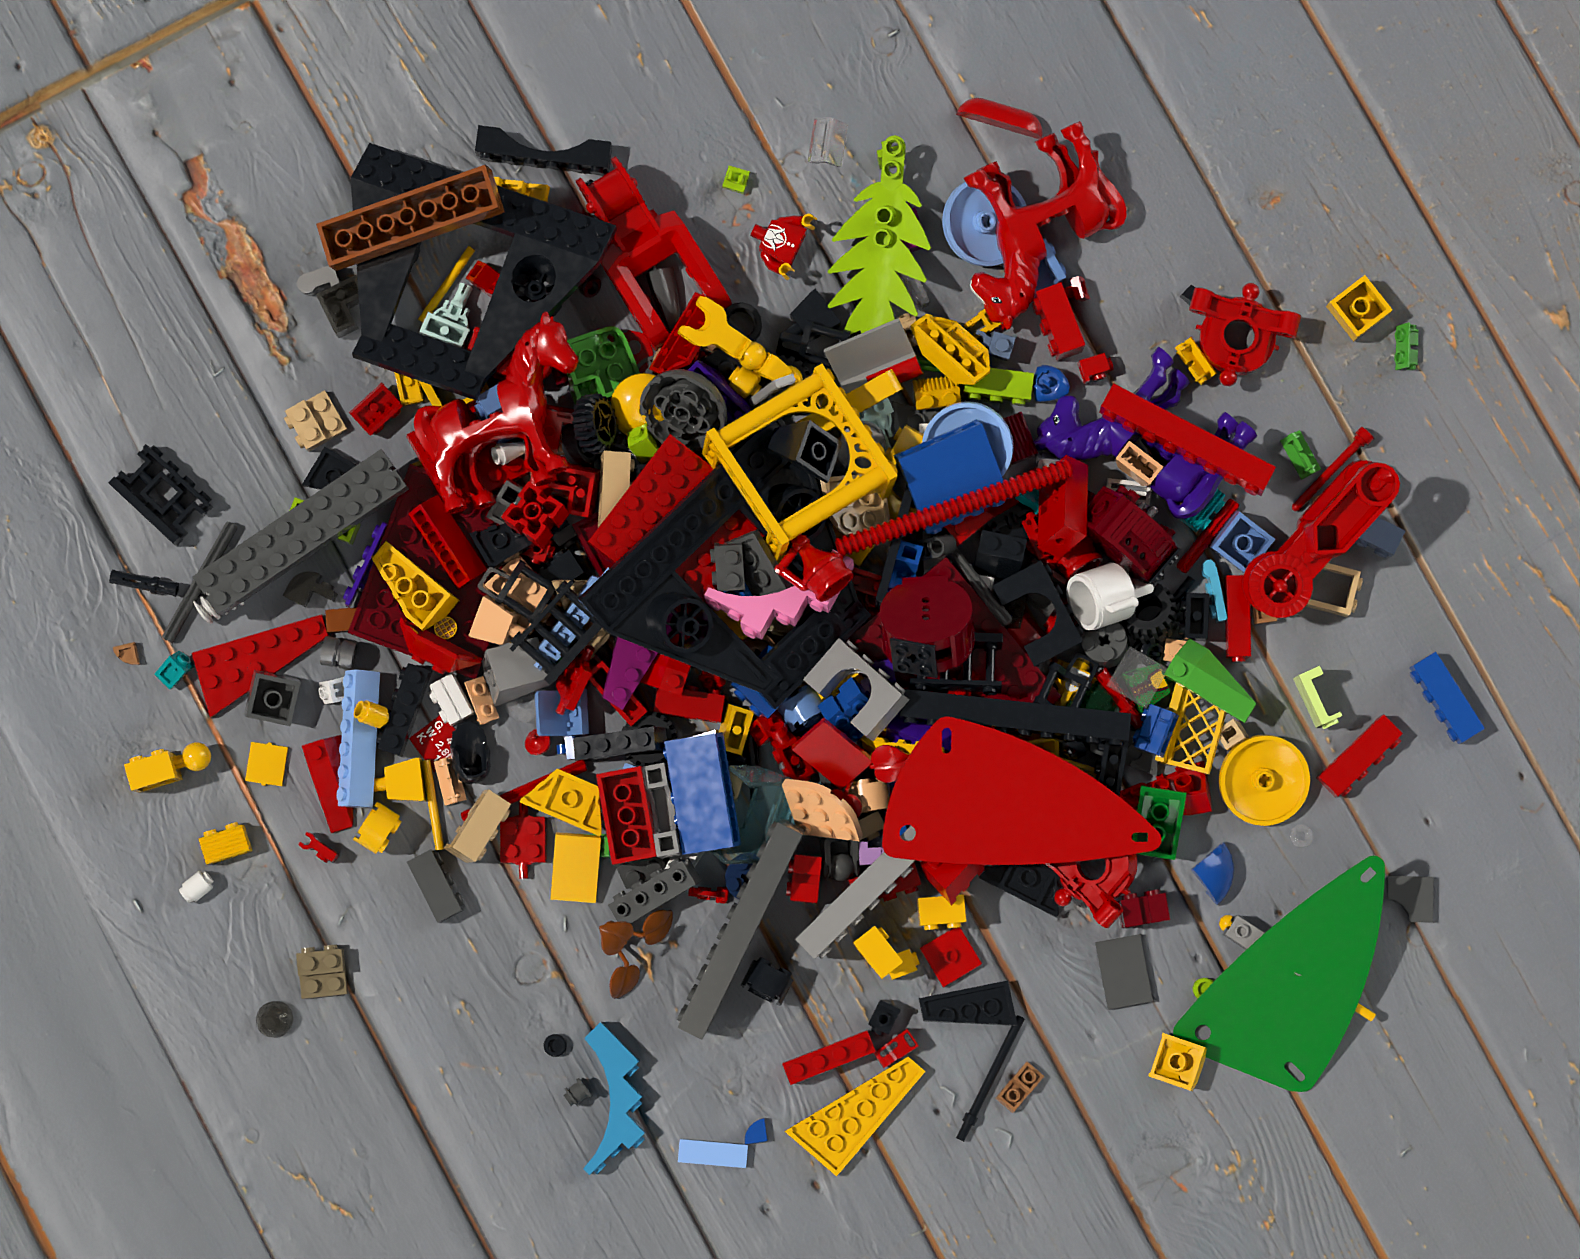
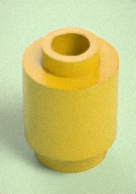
M368 700L359 701L354 709V717L359 722L375 728H381L389 720V713L386 707Z

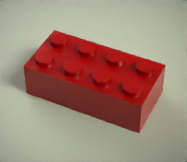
M644 766L596 774L612 865L657 857L653 837L652 809L645 789L642 767Z

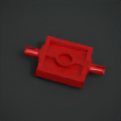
M586 645L584 652L581 651L566 667L563 674L558 677L556 688L560 694V702L555 710L556 713L564 715L566 709L574 711L592 674L589 663L595 651L594 647Z
M519 801V815L507 817L504 822L500 821V863L519 865V879H529L528 865L547 862L546 817L528 815V806Z

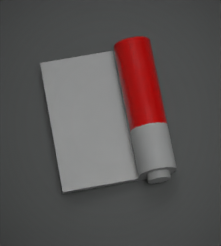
M899 318L823 349L840 386L846 394L891 369L900 384L924 374Z

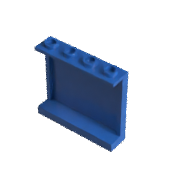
M978 420L971 421L893 455L896 463L902 470L915 507L920 511H923L924 507L928 509L930 505L936 506V503L943 504L944 500L948 502L950 498L956 499V496L963 497L964 493L968 495L970 491L976 492V489L983 490L984 486L988 488L990 484L996 485V482L1003 483V477L985 429ZM1000 500L998 504L994 502L992 507L1000 506L1004 504L1005 501L1003 502L1002 500ZM980 507L978 511L974 509L972 513L966 512L964 516L962 514L958 518L954 516L952 520L946 519L944 523L942 521L938 525L934 523L932 527L926 526V529L923 531L927 534L938 533L943 530L944 526L959 524L964 520L963 518L969 515L977 516L983 513L984 509Z

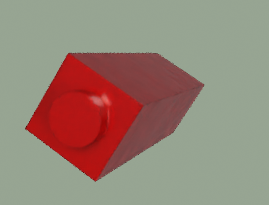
M1226 575L1224 577L1225 609L1227 614V620L1225 621L1226 658H1232V662H1245V658L1251 657L1250 603L1243 592V575Z

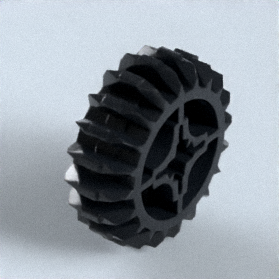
M595 393L581 396L573 407L575 412L572 413L573 431L576 434L575 439L579 441V447H582L584 452L593 455L602 454L603 451H610V449H613L614 443L617 441L616 436L618 435L617 417L614 414L615 409L611 408V402L602 394Z

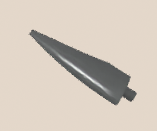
M655 265L649 269L646 276L651 296L670 334L680 318L676 276L673 267L658 269V266Z

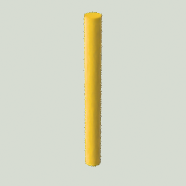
M468 246L419 316L418 320L420 322H424L428 312H434L474 254L475 250Z
M430 760L421 761L435 851L444 849L431 762Z

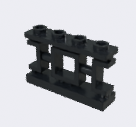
M145 444L143 446L144 449L137 453L145 462L129 478L123 471H120L119 475L113 477L108 483L169 541L178 546L182 542V538L188 534L181 524L195 509L205 516L207 511L213 508L209 503L212 499L203 490L198 493L193 488L196 484L188 476L182 478L177 473L180 469L172 461L169 460L166 463L161 458L163 453L156 446L153 445L150 448ZM149 454L152 455L171 474L167 476L164 472L160 471L152 478L146 472L153 465V462L147 456ZM140 478L147 484L139 493L146 500L142 502L123 482L127 481L132 486ZM164 479L177 493L161 508L148 494ZM182 484L203 503L201 507L193 501L185 509L178 502L186 494L180 488ZM171 509L180 515L172 523L178 529L176 533L155 514L157 510L163 516Z

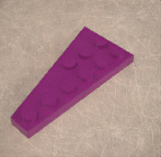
M671 613L667 618V622L671 621L673 616ZM666 625V633L668 634L672 631L670 625ZM617 637L602 698L623 710L656 657L657 652Z

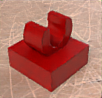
M1080 276L1070 278L1072 286L1064 288L1067 298L1075 297L1080 302L1089 300L1090 297L1084 278Z

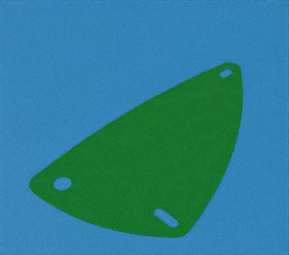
M1378 856L1365 858L1284 916L1245 950L1205 990L1176 1023L1173 1029V1036L1206 1047V1058L1288 1091L1306 1092L1310 1090L1337 1050L1355 1013L1369 974L1382 914L1385 882L1384 861ZM1371 867L1376 874L1368 882H1362L1361 875ZM1200 1025H1206L1211 1030V1035L1206 1040H1200L1195 1035V1029ZM1285 1063H1293L1305 1075V1079L1301 1082L1297 1081L1285 1069Z

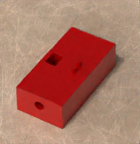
M1065 455L1059 461L1062 462L1066 458L1070 462L1073 470L1072 478L1066 477L1064 481L1059 479L1058 483L1053 482L1052 485L1046 484L1044 488L1039 487L1037 548L1057 558H1061L1087 536L1088 465L1068 455Z

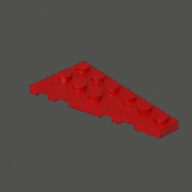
M321 614L193 652V660L210 718L249 692L254 670L276 674L303 653L308 652L321 643L326 636H329L323 615Z

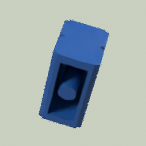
M1150 704L1149 708H1145L1142 713L1141 721H1143L1141 729H1137L1134 734V747L1163 758L1179 715Z

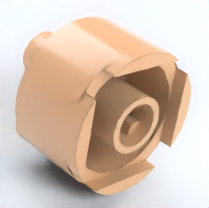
M877 778L857 780L853 782L848 794L856 795L862 804L861 814L887 810L891 796L890 782H882Z

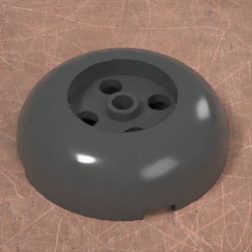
M674 369L660 373L646 385L640 398L641 416H646L647 429L661 444L671 434L693 452L703 451L706 432L712 428L718 431L727 425V408L722 394L710 380L693 371ZM653 405L661 410L662 417L664 418L663 421H658L654 418ZM694 417L697 421L690 420V418Z

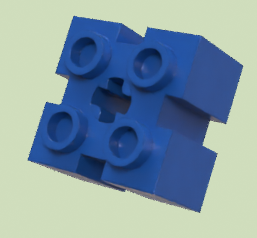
M851 677L838 688L839 694L835 697L831 694L818 705V708L825 719L843 731L855 743L864 734L850 722L866 705L871 693L865 692L863 686Z

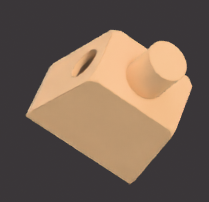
M1130 441L1115 458L1117 467L1142 486L1150 485L1163 468L1161 464Z
M486 595L482 598L468 636L504 645L509 643L511 638L519 631L523 634L526 628L517 624L520 617L519 613L503 603H497L495 599Z

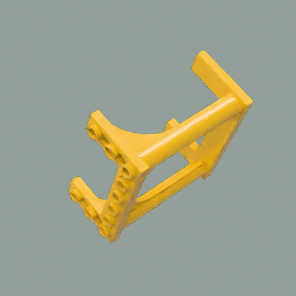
M823 364L815 367L811 376L720 430L710 429L706 432L703 456L712 466L713 470L720 463L722 464L767 531L765 542L778 563L785 556L790 540L858 499L873 493H878L882 500L889 497L898 476V470L892 461L888 462L884 456L885 451L880 443L874 441L871 429L867 424L863 425L859 419L860 414L854 405L851 406L848 403L844 389L842 387L838 388L834 382L833 373L829 368L825 369ZM811 397V406H804L803 403L808 402V398ZM816 403L818 404V406H819L820 408L824 407L825 405H827V406H826V408H824V409H819V408L816 406ZM832 405H833V407H834V412H835V413H836V412L838 413V415H836V416H833V415L830 413V409L832 408ZM800 412L822 416L831 421L846 439L850 454L848 471L841 483L831 492L778 523L729 448L783 416ZM847 427L850 432H845L844 428ZM860 445L859 449L864 452H857L854 446ZM857 458H866L871 462V466L869 468H860L855 464V460ZM855 471L856 473L861 474L863 476L859 477L858 475L855 479H853L852 472Z

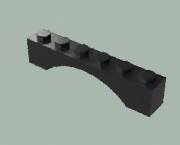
M478 125L475 153L476 156H479L484 161H493V158L502 159V162L507 164H515V161H519L531 167L543 164L549 169L567 167L572 172H581V169L590 170V173L595 175H603L604 172L609 173L612 143L610 141L588 139L580 145L569 149L541 151L516 142L501 128Z

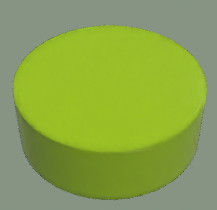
M1208 978L1196 980L1192 987L1194 996L1198 999L1213 981Z

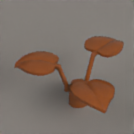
M658 910L650 914L643 924L642 933L635 932L633 926L625 921H608L604 925L599 926L603 952L607 955L618 953L624 962V967L616 968L611 976L610 994L612 998H620L631 991L637 984L640 976L639 968L636 965L629 966L628 960L621 950L624 944H627L632 935L640 938L645 937V943L648 945H654L663 940L672 925L673 913L671 910Z

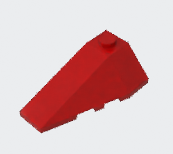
M676 634L670 641L678 643L679 634ZM657 653L640 682L682 695L691 665Z
M342 735L302 745L304 756L331 833L353 827L354 808L338 806L336 796L339 788L338 768L341 756L339 746Z
M1204 761L1195 763L1197 767L1205 768ZM1176 767L1175 772L1166 776L1163 774L1155 776L1156 780L1147 784L1141 782L1120 791L1119 797L1135 810L1142 785L1186 792L1183 815L1212 812L1207 774Z

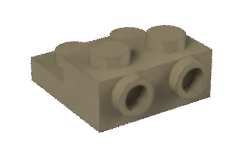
M337 945L324 946V951H315V947L301 948V953H296L301 999L348 994L344 949H338Z

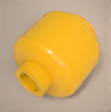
M737 366L728 378L730 387L744 399L750 395H755L762 387L759 385L761 376L743 366Z

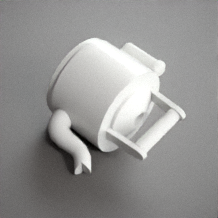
M1109 563L1071 577L1067 584L1066 595L1076 622L1086 630H1096L1130 618L1139 604L1137 598L1152 593L1154 587L1151 584H1146L1128 576L1120 565Z

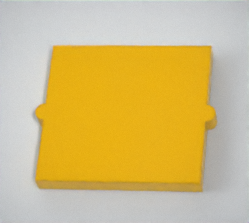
M251 742L245 781L261 783L262 786L266 784L283 786L288 747L272 745L271 742L267 744Z

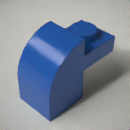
M901 541L888 592L895 586L901 585L902 578L916 577L923 546Z

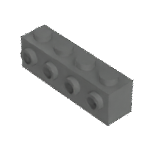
M679 857L668 863L670 868L664 872L660 868L650 874L651 879L644 883L642 879L631 886L633 890L627 894L625 891H622L613 896L614 901L608 904L617 922L625 921L631 924L702 882L690 859L681 860Z

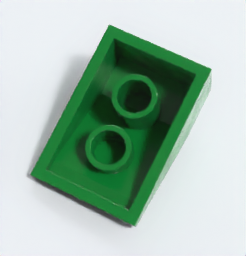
M1141 785L1136 811L1160 833L1161 844L1156 850L1137 854L1175 860L1186 792ZM1133 833L1132 840L1135 842H1148V833Z

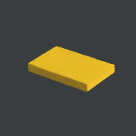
M556 832L550 900L596 903L601 837Z

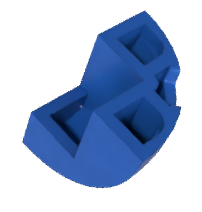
M1224 842L1191 869L1207 889L1205 892L1216 905L1221 903L1226 897L1234 876L1232 856Z

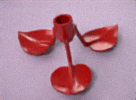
M881 745L873 751L871 755L872 764L869 767L875 769V777L879 781L886 783L894 782L897 780L910 754L891 745ZM853 779L847 784L844 792L833 789L830 793L837 796L840 801L842 799L846 800L858 818L862 812V804L856 795L848 794L853 784Z

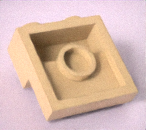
M325 390L285 410L287 414L284 417L286 424L290 429L294 428L298 435L295 439L301 449L305 447L308 452L348 430Z

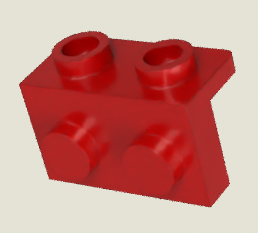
M381 382L349 414L371 436L373 433H379L384 428V423L387 420L398 416L403 405Z

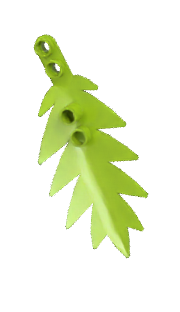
M896 135L888 137L883 145L881 182L869 185L854 198V201L872 199L853 214L832 238V241L835 242L866 237L839 258L828 270V273L831 274L862 269L828 304V308L861 299L845 326V330L851 331L850 334L860 330L862 334L895 320L890 301L913 316H918L913 299L897 272L924 283L927 281L916 259L901 241L903 240L926 250H931L923 227L907 203L909 202L919 208L922 207L915 192L909 186L903 184L906 144L900 136ZM894 142H896L899 146L897 151H894L891 148V145ZM891 165L897 167V171L894 174L890 172Z

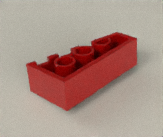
M920 862L926 879L951 906L957 900V895L961 891L965 892L970 886V881L985 870V865Z

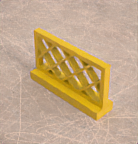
M1175 683L1168 710L1178 714L1179 717L1164 757L1156 756L1155 760L1161 764L1210 775L1226 712L1214 705L1202 712L1197 703L1202 698L1199 696L1194 698L1192 692ZM1195 704L1200 714L1189 720L1185 714L1186 710ZM1216 709L1219 714L1218 721L1210 725L1205 715ZM1202 717L1207 728L1196 733L1192 723ZM1189 726L1194 736L1183 742L1180 732L1183 728ZM1210 731L1213 736L1212 743L1204 747L1199 737ZM1196 739L1201 749L1190 755L1185 745ZM1183 748L1187 758L1181 762L1173 761L1175 752ZM1202 753L1207 758L1205 768L1197 767L1193 760Z

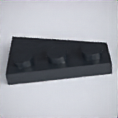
M324 446L302 486L321 490L355 467L356 464Z

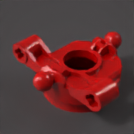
M1254 283L1245 284L1242 288L1243 297H1234L1233 299L1222 297L1204 288H1194L1189 311L1206 316L1202 325H1196L1195 328L1200 330V347L1209 363L1215 369L1221 371L1219 379L1224 386H1233L1237 381L1238 375H1246L1261 368L1268 361L1273 350H1279V346L1275 344L1276 335L1287 338H1296L1301 315L1291 311H1277L1264 308L1262 304L1255 301L1260 294V290ZM1234 321L1248 323L1254 332L1252 345L1243 350L1231 348L1224 338V330L1229 323Z
M1136 854L1105 858V872L1097 880L1089 879L1084 875L1080 866L1081 861L1045 864L1061 878L1060 882L1064 887L1056 891L1054 895L1056 904L1063 907L1071 903L1072 896L1082 900L1091 910L1096 922L1104 928H1109L1123 912V908L1115 899L1122 894L1129 895L1131 893L1128 888L1134 881L1137 872Z

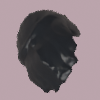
M465 721L457 725L456 730L452 731L450 744L453 761L452 768L457 779L467 784L479 783L488 776L491 767L490 750L484 730L479 728L478 723H473L472 721Z

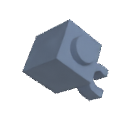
M976 330L975 335L982 337L983 341L981 344L988 349L989 356L1004 361L1010 359L1015 337L996 331L992 332L989 337L985 332Z

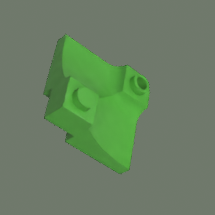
M608 326L567 340L579 360L576 370L573 373H566L570 386L569 391L575 405L577 399L586 394H602V396H606L609 399L621 381L631 375L640 373L624 333L617 327ZM611 335L614 338V342L608 341L607 336Z

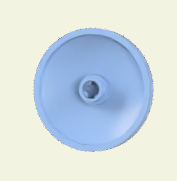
M963 182L951 193L944 207L942 225L945 238L954 253L972 265L989 267L1002 264L1003 259L997 247L996 226L998 222L996 213L990 201L980 190L968 187L967 183ZM1011 185L1012 199L1015 206H1027L1019 191Z
M959 402L943 408L932 418L926 427L922 443L971 421H980L983 424L1003 477L1012 460L1013 439L1007 423L996 411L976 402Z

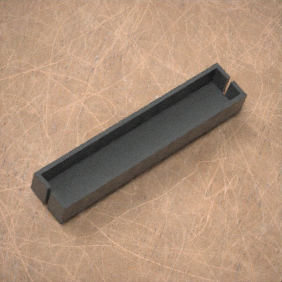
M380 449L192 577L203 594L209 595L206 598L215 612L223 616L408 491L409 487L399 472L395 470V466L386 453Z
M783 818L778 822L774 821L766 835L770 839L768 843L764 841L757 853V857L760 859L758 863L754 862L746 876L750 880L748 884L744 882L736 896L740 900L738 904L734 902L726 917L730 921L728 924H723L716 937L720 941L718 945L714 943L706 958L710 962L708 965H703L696 978L700 982L692 987L686 999L690 1003L682 1007L676 1019L680 1021L677 1028L701 1040L704 1038L789 865V861L792 859L805 829Z

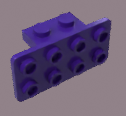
M382 522L381 526L376 525L371 536L374 539L372 546L367 545L362 555V559L365 561L362 567L357 566L353 574L354 585L352 588L348 586L343 600L346 601L345 606L348 608L351 607L359 588L364 589L373 565L372 558L379 549L387 527L385 522Z

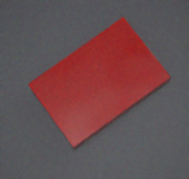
M825 718L820 720L792 745V750L840 790L872 764L871 756Z

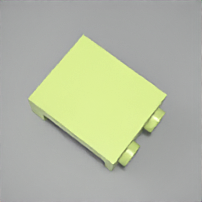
M1318 666L1296 676L1293 680L1315 727L1322 726L1325 729L1339 723L1337 718L1341 717L1342 713L1338 712L1332 716L1327 715L1312 682L1313 679L1323 675L1321 667Z

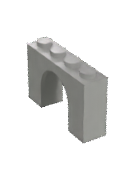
M839 638L803 680L818 694L827 698L845 677L856 673L867 675L871 683L870 698L850 723L867 738L874 741L909 701L904 695L906 690L896 682L892 685L888 681L890 676L881 668L878 671L872 667L874 662L865 654L861 657L856 652L858 648L851 641L848 640L845 643Z

